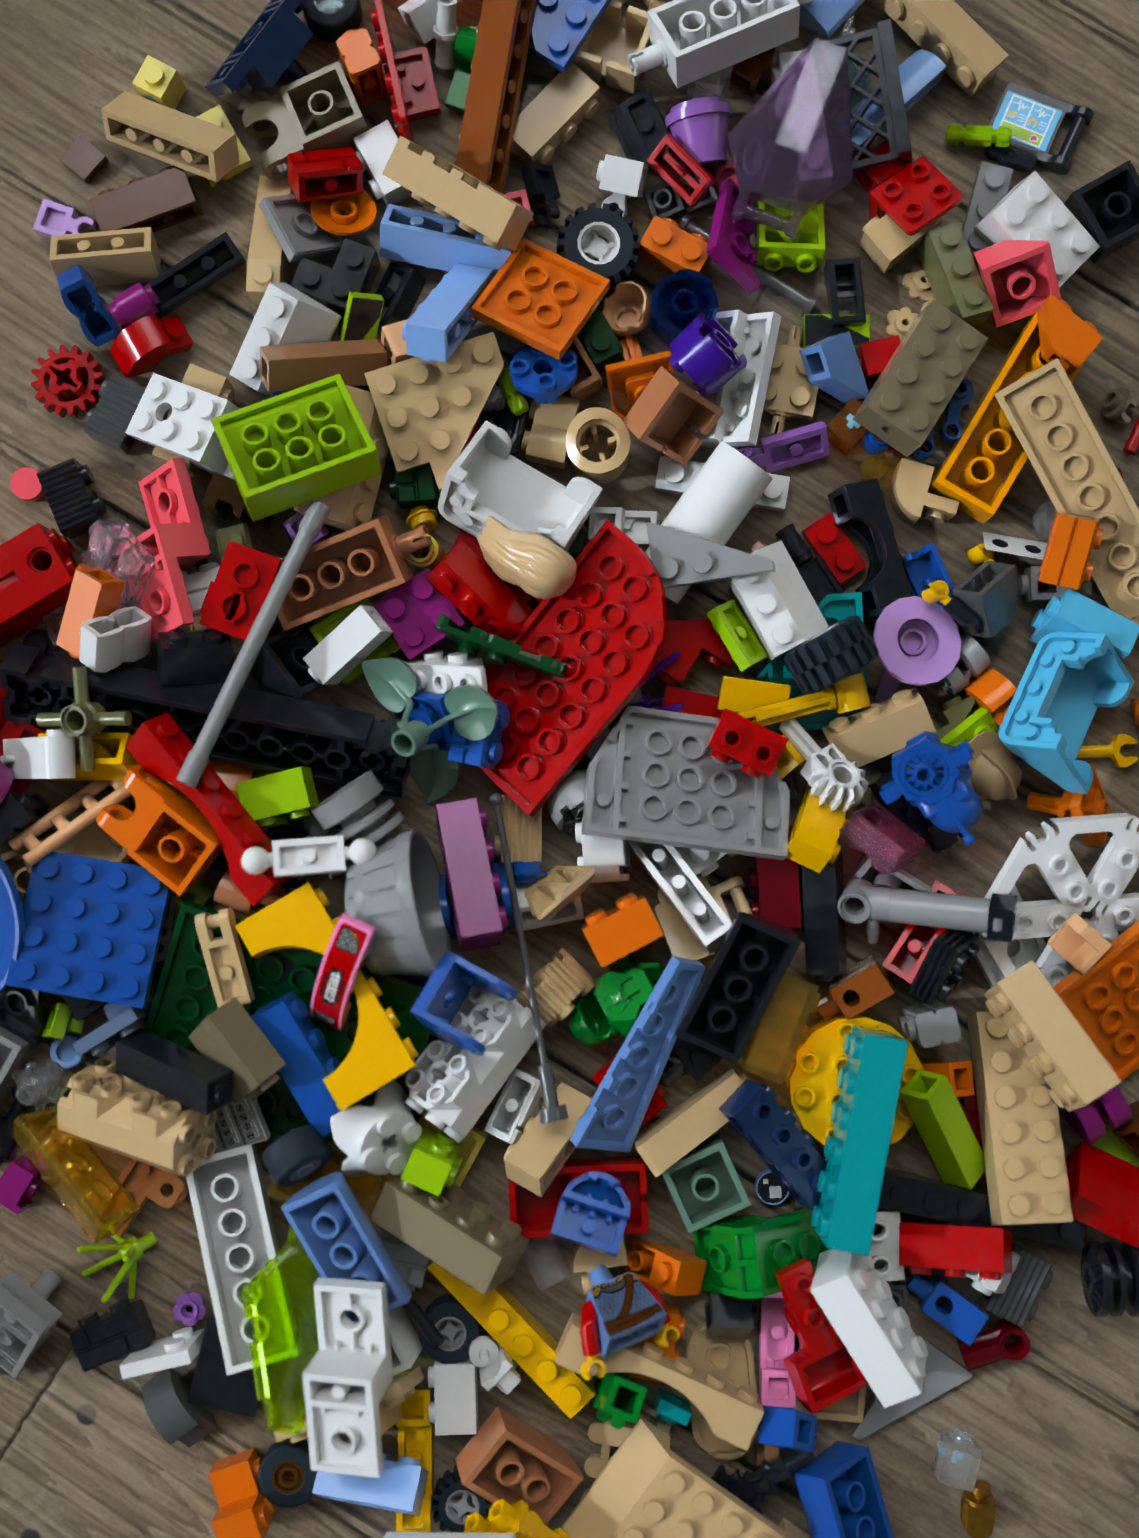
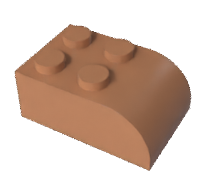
M499 1406L496 1407L479 1428L477 1434L471 1438L455 1458L463 1486L491 1503L502 1498L510 1505L523 1500L529 1505L528 1511L536 1512L545 1525L548 1524L584 1479L576 1462L560 1445Z

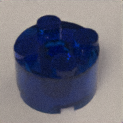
M691 269L678 270V272L670 275L667 274L659 280L652 294L650 314L651 329L658 338L670 345L701 313L706 314L704 321L708 322L711 318L715 320L718 310V297L711 281L702 273ZM683 306L688 308L685 312L680 311Z

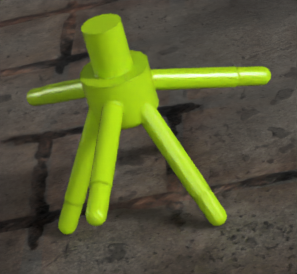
M92 1217L91 1222L118 1243L78 1246L77 1252L118 1251V1253L83 1270L81 1275L87 1277L122 1259L124 1264L102 1296L101 1302L106 1303L128 1270V1298L133 1300L136 1291L137 1261L144 1257L143 1251L157 1244V1240L152 1232L139 1239H136L135 1236L128 1239L123 1236L119 1237Z

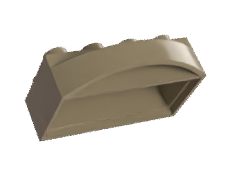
M401 1176L386 1182L370 1216V1220L483 1295L512 1277L529 1242L527 1238L520 1235L522 1228L518 1224L510 1220H504L503 1223L492 1217L493 1209L482 1202H475L473 1205L463 1198L465 1195L464 1190L453 1184L451 1187L443 1186L438 1197L401 1180Z

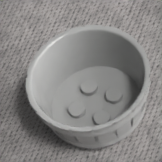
M418 828L401 832L398 836L376 845V856L369 862L357 865L349 860L347 867V879L344 888L346 914L376 928L364 962L372 973L382 976L425 975L431 977L445 951L451 952V937L444 924L439 900L440 873L423 832Z

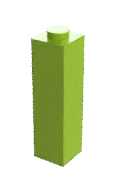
M918 1069L901 1090L900 1095L943 1182L972 1190L985 1172L983 1152L947 1076Z

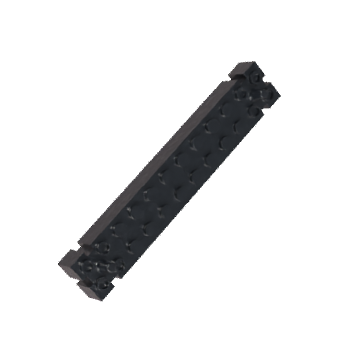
M14 643L0 665L1 689L8 690L3 698L5 720L32 725L38 713L62 712L65 707L75 702L72 667L87 666L81 663L79 659L71 657L68 653L54 651L50 657L44 655L42 648ZM121 664L109 672L98 673L87 667L89 701L101 704L106 712L129 711L132 715V723L130 725L105 726L102 731L97 733H130L134 735L143 722L168 712L193 745H195L224 685L220 683L161 685L158 672L154 670ZM242 688L209 755V760L272 773L300 766L310 767L313 781L343 787L365 772L372 770L384 787L380 794L401 798L410 772L411 756L404 757L399 755L391 744L392 735L400 729L397 723L402 719L388 717L387 720L375 721V714ZM45 726V728L63 730L61 726Z

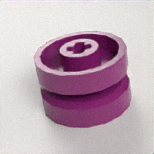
M1117 1085L1086 1106L1068 1112L1065 1107L1060 1108L1058 1106L1059 1111L1071 1128L1088 1145L1105 1136V1124L1117 1129L1132 1119L1131 1110Z

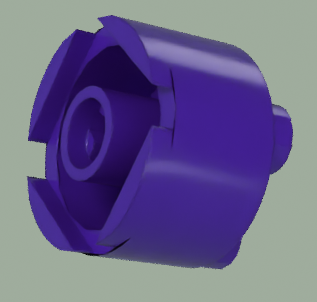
M701 313L670 343L673 354L669 357V361L678 372L683 373L685 371L694 380L692 383L695 389L702 396L707 397L710 393H717L747 364L744 353L739 357L737 356L734 349L738 344L727 330L713 318L708 322L704 321L706 314Z

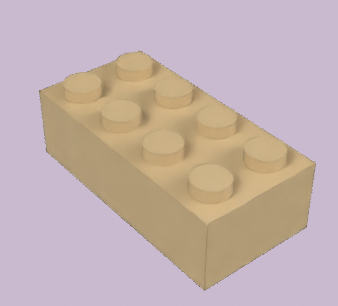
M1033 960L996 983L984 994L987 998V1001H985L987 1008L995 1018H1001L1008 1027L1006 1033L1009 1039L1017 1048H1023L1030 1058L1028 1064L1036 1076L1039 1078L1043 1077L1051 1087L1049 1093L1060 1108L1065 1107L1070 1112L1086 1106L1122 1082Z

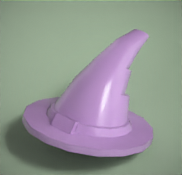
M917 596L899 598L885 607L875 622L873 642L879 651L877 658L884 666L875 699L881 703L890 699L901 682L916 686L935 684L949 675L957 664L961 650V638L957 624L942 609L943 607L936 602L929 604L922 597Z

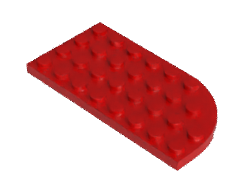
M608 519L575 559L577 571L573 585L561 596L543 599L510 640L521 645V651L538 656L543 654L565 663L567 669L563 678L510 662H506L505 666L492 662L486 670L488 693L493 699L508 703L510 722L502 733L500 743L503 745V755L500 762L496 763L495 770L479 768L529 816H534L641 688L655 667L664 644L667 628V602L659 573L645 551Z

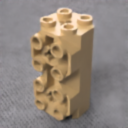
M99 1058L95 1061L94 1065H89L74 1074L67 1084V1087L72 1088L68 1097L61 1096L57 1104V1129L67 1133L71 1138L185 1178L197 1169L204 1159H210L216 1149L214 1137L217 1111L206 1116L116 1072V1061L112 1058Z

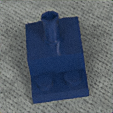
M271 0L205 88L216 97L223 94L230 95L233 91L238 93L246 84L254 91L274 86L281 75L290 83L309 75L294 58L313 35V32L294 12L299 14L310 0Z

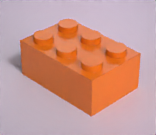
M632 892L614 901L617 907L607 912L600 908L585 916L586 923L581 925L582 931L601 968L664 936L644 896H636Z

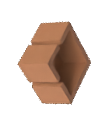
M660 366L623 419V422L639 440L659 452L662 451L666 456L686 466L703 441L684 424L685 421L688 419L702 434L707 436L725 411L709 396H702L693 385Z

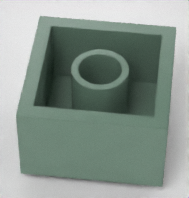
M719 1134L704 1140L662 1173L688 1233L751 1205Z

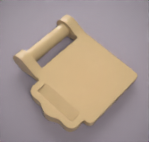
M702 876L697 877L729 920L730 917L721 897L723 895H731L737 912L752 914L743 892L745 884L741 876L732 877L713 887L709 886L706 878ZM660 889L657 893L659 904L655 906V914L671 955L696 961L716 956L719 948L709 955Z

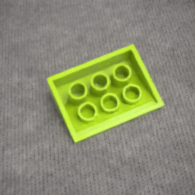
M340 373L210 419L253 522L381 475L377 449Z

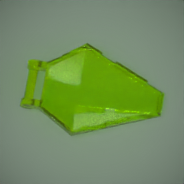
M289 1225L287 1242L275 1258L270 1259L265 1267L241 1290L245 1319H251L254 1342L249 1343L257 1399L263 1400L267 1423L265 1431L300 1434L306 1421L303 1372L319 1350L313 1284L321 1276L291 1225Z

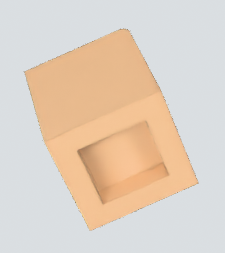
M1075 912L1047 942L1049 946L1081 974H1085L1112 946L1108 940Z

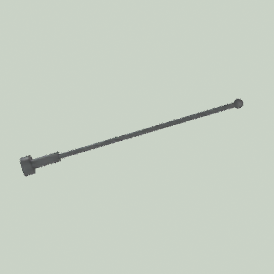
M494 793L490 796L489 801L494 806L541 1063L538 1066L545 1108L538 1109L540 1122L543 1124L568 1119L566 1104L559 1105L552 1065L547 1062L502 816L501 804L503 798L500 794Z

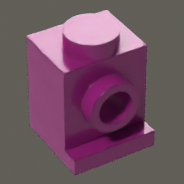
M21 1155L12 1160L0 1178V1204L16 1214H20L29 1208L33 1202L31 1199L42 1186L43 1181L40 1180V1177L45 1170L44 1163L30 1155Z

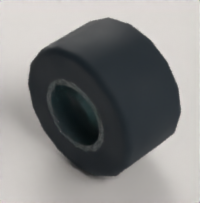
M310 0L302 10L309 29L317 38L327 42H336L348 30H358L362 21L360 0Z

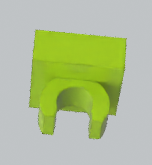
M62 1003L52 1004L42 1037L51 1040H63L65 1032L81 1034L85 1021H77L76 1018L70 1017L71 1010L68 1005Z

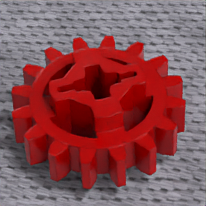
M60 345L59 353L56 354L51 349H48L49 358L47 360L40 357L37 359L42 367L40 370L32 369L31 373L38 380L32 382L31 387L36 391H40L35 395V398L41 404L44 403L43 407L50 413L55 411L60 418H64L68 412L71 417L78 419L79 410L87 414L90 410L88 406L91 403L96 405L99 402L96 399L101 387L99 383H103L106 377L99 372L103 367L97 360L93 361L94 356L86 350L82 353V350L76 345L69 352L64 345ZM61 377H64L67 380L70 379L77 385V387H74L71 384L68 385L61 379Z

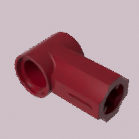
M1005 1318L997 1321L993 1328L979 1332L970 1346L961 1339L957 1340L968 1371L1004 1359L1021 1360L1028 1355L1031 1347L1030 1340L1022 1327ZM1010 1334L1018 1335L1014 1343L1004 1344L1006 1337Z

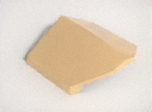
M555 866L547 875H544L524 892L532 916L542 920L564 908L588 888L596 874L595 869L587 866Z

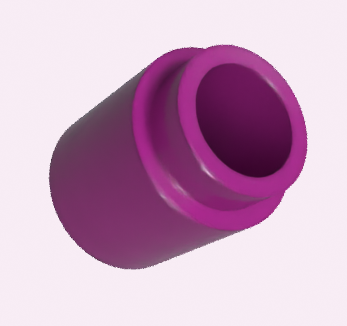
M138 282L112 298L114 302L107 305L119 326L125 329L133 322L145 316L158 313L159 311L155 305L159 304L160 300L150 285L143 287Z

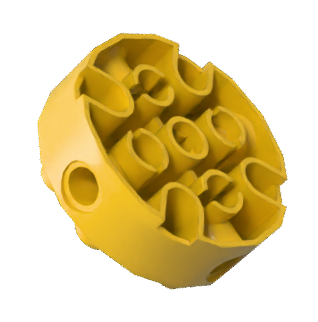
M836 1014L828 1020L822 1019L817 1024L809 1027L792 1045L784 1069L786 1099L802 1127L824 1146L827 1136H832L834 1123L831 1122V1109L834 1101L839 1102L841 1088L837 1087V1077L840 1067L845 1068L847 1054L843 1052L846 1034L852 1032L854 1025L894 1033L908 1041L889 1024L862 1014H858L851 1019H847L844 1014ZM909 1041L889 1145L899 1141L914 1124L900 1092L918 1069L923 1070V1066Z

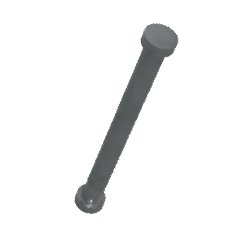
M686 214L679 224L680 229L690 234L698 233L709 241L710 232L692 221L693 217ZM756 263L753 265V275L759 277L760 282L804 309L802 311L803 314H810L818 301L817 297L813 295L810 298L764 267L756 266Z

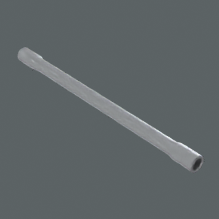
M311 500L289 552L193 749L188 753L176 778L177 781L196 788L209 761V755L311 544L318 536L330 511L327 505Z

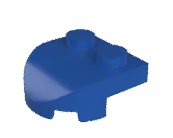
M598 1171L587 1172L575 1178L567 1185L560 1197L549 1235L616 1257L631 1209L630 1200L621 1187V1183L613 1176Z

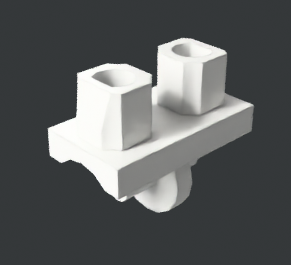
M479 1336L472 1341L468 1351L469 1358L474 1365L479 1367L481 1385L488 1392L496 1385L508 1395L521 1381L520 1374L515 1370L518 1364L493 1338Z

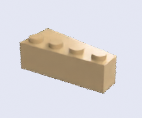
M402 136L399 137L382 173L412 192L411 196L428 206L430 203L436 206L434 211L449 220H453V217L460 221L458 224L460 228L475 236L477 232L483 234L482 241L498 251L501 250L502 246L514 251L516 250L534 214L442 156Z

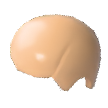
M625 281L615 286L611 296L604 298L602 313L614 334L625 337L637 334L645 328L649 322L652 308L643 287L633 281Z

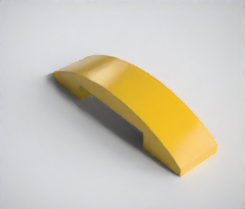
M415 1389V1393L405 1397V1401L398 1404L403 1417L396 1423V1427H398V1462L401 1456L420 1460L419 1466L428 1471L420 1515L414 1516L396 1512V1532L432 1531L433 1423H429V1403L432 1401L431 1389Z

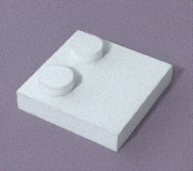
M193 1327L181 1328L172 1333L173 1336L153 1340L148 1346L131 1352L119 1365L122 1379L191 1364L200 1352L205 1329L193 1331Z

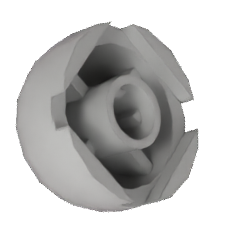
M587 769L572 770L547 800V809L559 831H563L564 825H567L569 830L575 829V823L582 822Z

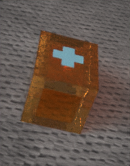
M855 397L827 425L829 442L845 456L849 454L868 431L853 420V417L863 403L862 400L859 402Z

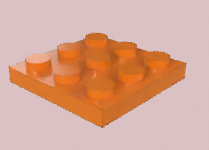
M522 238L516 250H513L471 307V317L560 361L610 289V279Z

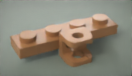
M130 1159L93 1218L121 1237L126 1234L148 1198L164 1208H171L175 1204L183 1203L189 1195L187 1179Z

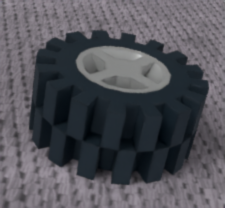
M454 1466L452 1473L448 1469L444 1472L443 1478L438 1479L433 1493L431 1510L434 1511L433 1519L435 1523L440 1521L439 1529L442 1532L448 1528L450 1530L449 1533H464L467 1516L477 1512L486 1518L489 1516V1509L493 1503L463 1486L457 1466Z

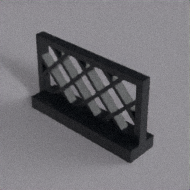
M891 19L877 22L878 28L811 45L832 177L894 162H899V166L912 163V149ZM873 40L874 51L866 62L852 54L858 44ZM834 50L841 54L842 57L834 69L831 70L821 63L820 54ZM848 59L862 67L852 82L838 74ZM875 59H876L877 68H875V67L872 66V63L874 62ZM867 71L879 78V83L871 94L857 86ZM823 73L828 75V78L825 80V82L823 78ZM833 80L847 87L838 103L826 96V90ZM880 91H881L882 101L879 100L878 98H876V97L878 96V94L880 93ZM852 92L867 100L857 115L843 106ZM872 103L884 110V116L877 126L862 118ZM828 105L833 107V110L830 114L828 110ZM838 112L853 120L843 135L831 128V122ZM857 124L872 132L862 147L848 139ZM885 124L887 128V133L882 131V128ZM877 136L887 141L890 147V153L875 156L867 150ZM833 137L836 138L837 140H839V141L837 142V144L835 145V147H834ZM844 144L858 152L851 163L837 166L836 155Z

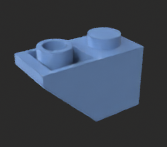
M850 332L827 337L799 350L811 384L843 403L867 397L869 391Z

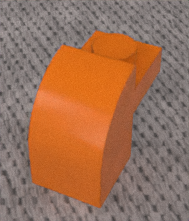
M989 668L978 678L972 679L970 684L960 691L959 694L963 699L973 696L976 702L972 710L975 712L981 706L987 709L998 728H1000L1017 688L1004 675Z

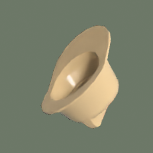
M984 731L976 735L969 742L974 753L972 754L973 759L968 761V764L973 769V776L969 779L979 799L990 798L995 801L1006 798L1010 800L1017 799L1016 789L1022 779V770L1019 764L1012 758L1010 751L1001 742L998 733Z

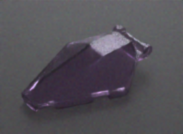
M815 38L729 132L727 143L740 191L731 218L739 221L744 218L785 232L786 237L795 239L805 214L852 183L848 50L846 47ZM752 198L793 212V214L788 219L747 204L749 199Z

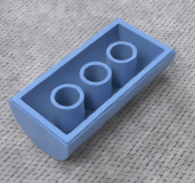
M334 1172L317 1179L298 1191L282 1205L281 1209L321 1277L385 1282L388 1311L405 1305L410 1301L412 1296L410 1289L341 1172ZM345 1310V1314L351 1321H360L355 1312Z

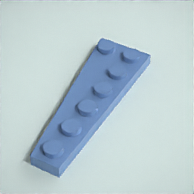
M676 956L671 957L587 1109L578 1119L576 1128L570 1138V1141L576 1147L630 1152L677 1039L675 1032L694 998L706 969L705 965L696 960Z

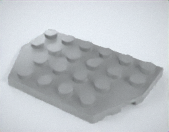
M628 705L587 768L581 834L785 860L788 857V850L786 849L788 847L790 791L786 782H782L776 766L771 777L762 774L760 779L741 771L743 764L734 759H731L729 764L710 756L712 749L705 745L718 718Z

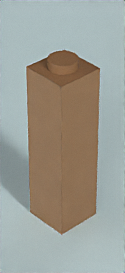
M377 339L260 346V378L269 393L291 391L339 373L345 385H368L364 373L391 365L389 352L383 348Z

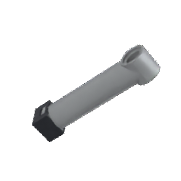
M853 879L845 885L838 900L837 910L841 918L847 922L857 924L867 920L866 934L867 941L870 944L878 942L880 921L987 933V940L1012 943L1016 924L1017 896L992 893L991 899L873 886L867 880ZM851 898H858L863 904H856Z

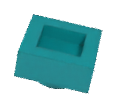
M659 1387L653 1399L658 1417L671 1425H676L678 1422L687 1426L692 1416L690 1403Z

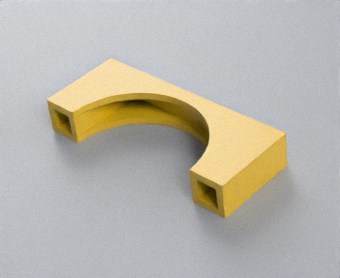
M308 882L236 924L235 928L251 956L255 958L273 951L292 948L310 950L325 955L339 917L331 918L325 908L331 905L324 891L321 887L314 889ZM364 960L361 962L360 967L365 965ZM361 968L353 988L359 1012L358 1029L353 1046L340 1066L323 1079L340 1111L347 1109L417 1066L414 1058L419 1056L409 1037L402 1040L396 1030L401 1023L392 1008L389 1007L385 1010L378 997L383 995V992L373 976L367 979Z

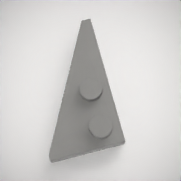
M647 523L651 561L659 573L664 589L776 571L774 561L655 523Z
M922 1337L928 1349L925 1364L926 1376L923 1380L922 1394L887 1408L883 1407L876 1394H874L864 1409L863 1423H854L850 1433L857 1440H861L971 1379L973 1374L965 1366Z

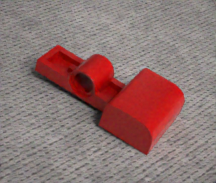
M803 1258L774 1272L786 1303L783 1306L785 1318L792 1331L798 1336L802 1349L785 1357L784 1363L795 1393L805 1409L814 1414L869 1385L810 1291L814 1277V1270L810 1260Z

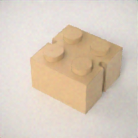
M611 0L572 62L594 82L600 83L601 78H605L606 86L633 95L641 74L636 77L633 75L627 57L630 53H635L651 46L649 43L648 13L629 5L626 13V28H622L620 26L623 3Z

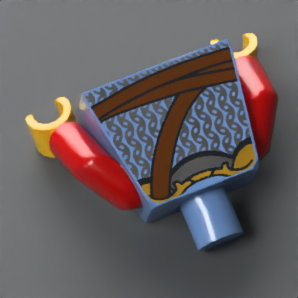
M600 1265L589 1273L588 1277L593 1287L589 1289L586 1301L581 1307L580 1322L583 1355L587 1356V1360L581 1365L580 1373L585 1380H591L590 1367L592 1364H595L597 1367L598 1377L602 1378L606 1374V1366L597 1356L600 1352L604 1358L652 1336L657 1347L668 1348L669 1344L666 1340V1333L670 1342H677L679 1340V1330L668 1324L670 1316L659 1290L640 1281L631 1272L613 1278L605 1265Z

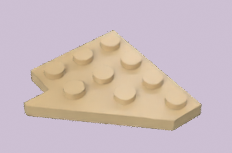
M494 331L462 341L446 362L424 361L420 357H413L364 373L398 473L430 463L438 489H442L447 471L461 454L504 367Z

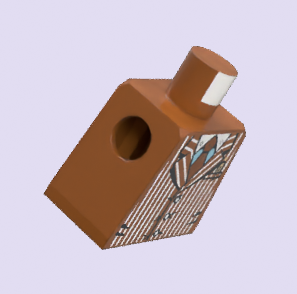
M872 953L849 968L847 973L837 976V981H830L828 983L830 994L816 1002L815 1005L825 1020L841 1011L847 1019H851L891 996L895 991L891 980ZM848 990H854L857 992L852 997H847L844 995V993Z

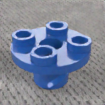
M527 345L515 354L509 366L511 380L516 389L542 404L555 402L561 394L572 387L578 375L577 357L570 349H567L559 361Z

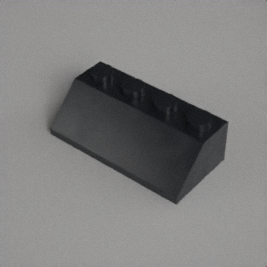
M738 912L675 1035L738 1063L801 944L794 931L764 916Z

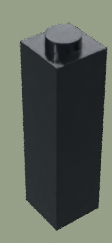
M839 852L833 864L827 862L820 873L802 865L806 975H817V981H837V975L847 973L845 920L841 918L837 910L838 900L844 889L842 852Z
M140 1029L116 1041V1072L206 1116L232 1101L233 1070L144 1029Z

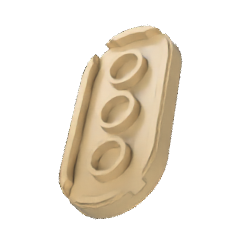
M706 1322L698 1325L687 1340L685 1359L692 1362L697 1370L706 1374L709 1371L715 1372L723 1376L728 1384L737 1388L746 1386L757 1393L754 1354L749 1337L748 1339H707ZM689 1400L692 1411L691 1425L697 1444L702 1447L701 1449L708 1452V1455L719 1460H734L745 1455L753 1443L755 1444L759 1436L758 1427L746 1451L716 1437L705 1417L695 1404Z

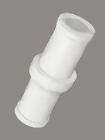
M436 0V24L433 26V37L436 39L434 63L438 68L451 69L455 66L454 46L459 28L456 26V7L458 1Z

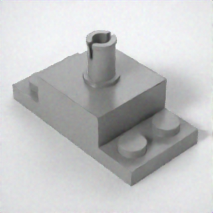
M49 1269L44 1270L31 1287L10 1270L0 1279V1367L15 1379L26 1367L33 1354L50 1336L62 1316L58 1309L46 1301L62 1283L59 1276Z

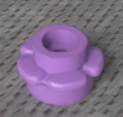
M184 1292L175 1300L176 1305L173 1307V1315L176 1320H181L183 1325L193 1326L197 1324L198 1320L204 1318L207 1308L203 1296L199 1293ZM187 1306H191V1307H192V1311H191V1312H188V1311H187V1309H186Z

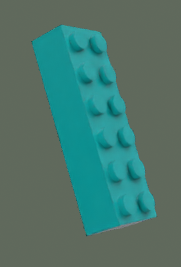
M853 1025L852 1032L847 1033L845 1036L843 1052L847 1054L845 1068L840 1067L837 1077V1087L841 1088L839 1102L834 1101L831 1109V1122L834 1123L832 1136H827L824 1147V1156L828 1157L826 1171L821 1170L819 1175L818 1191L822 1192L819 1206H814L811 1218V1225L815 1227L817 1235L826 1248L869 1256L908 1041L894 1033Z

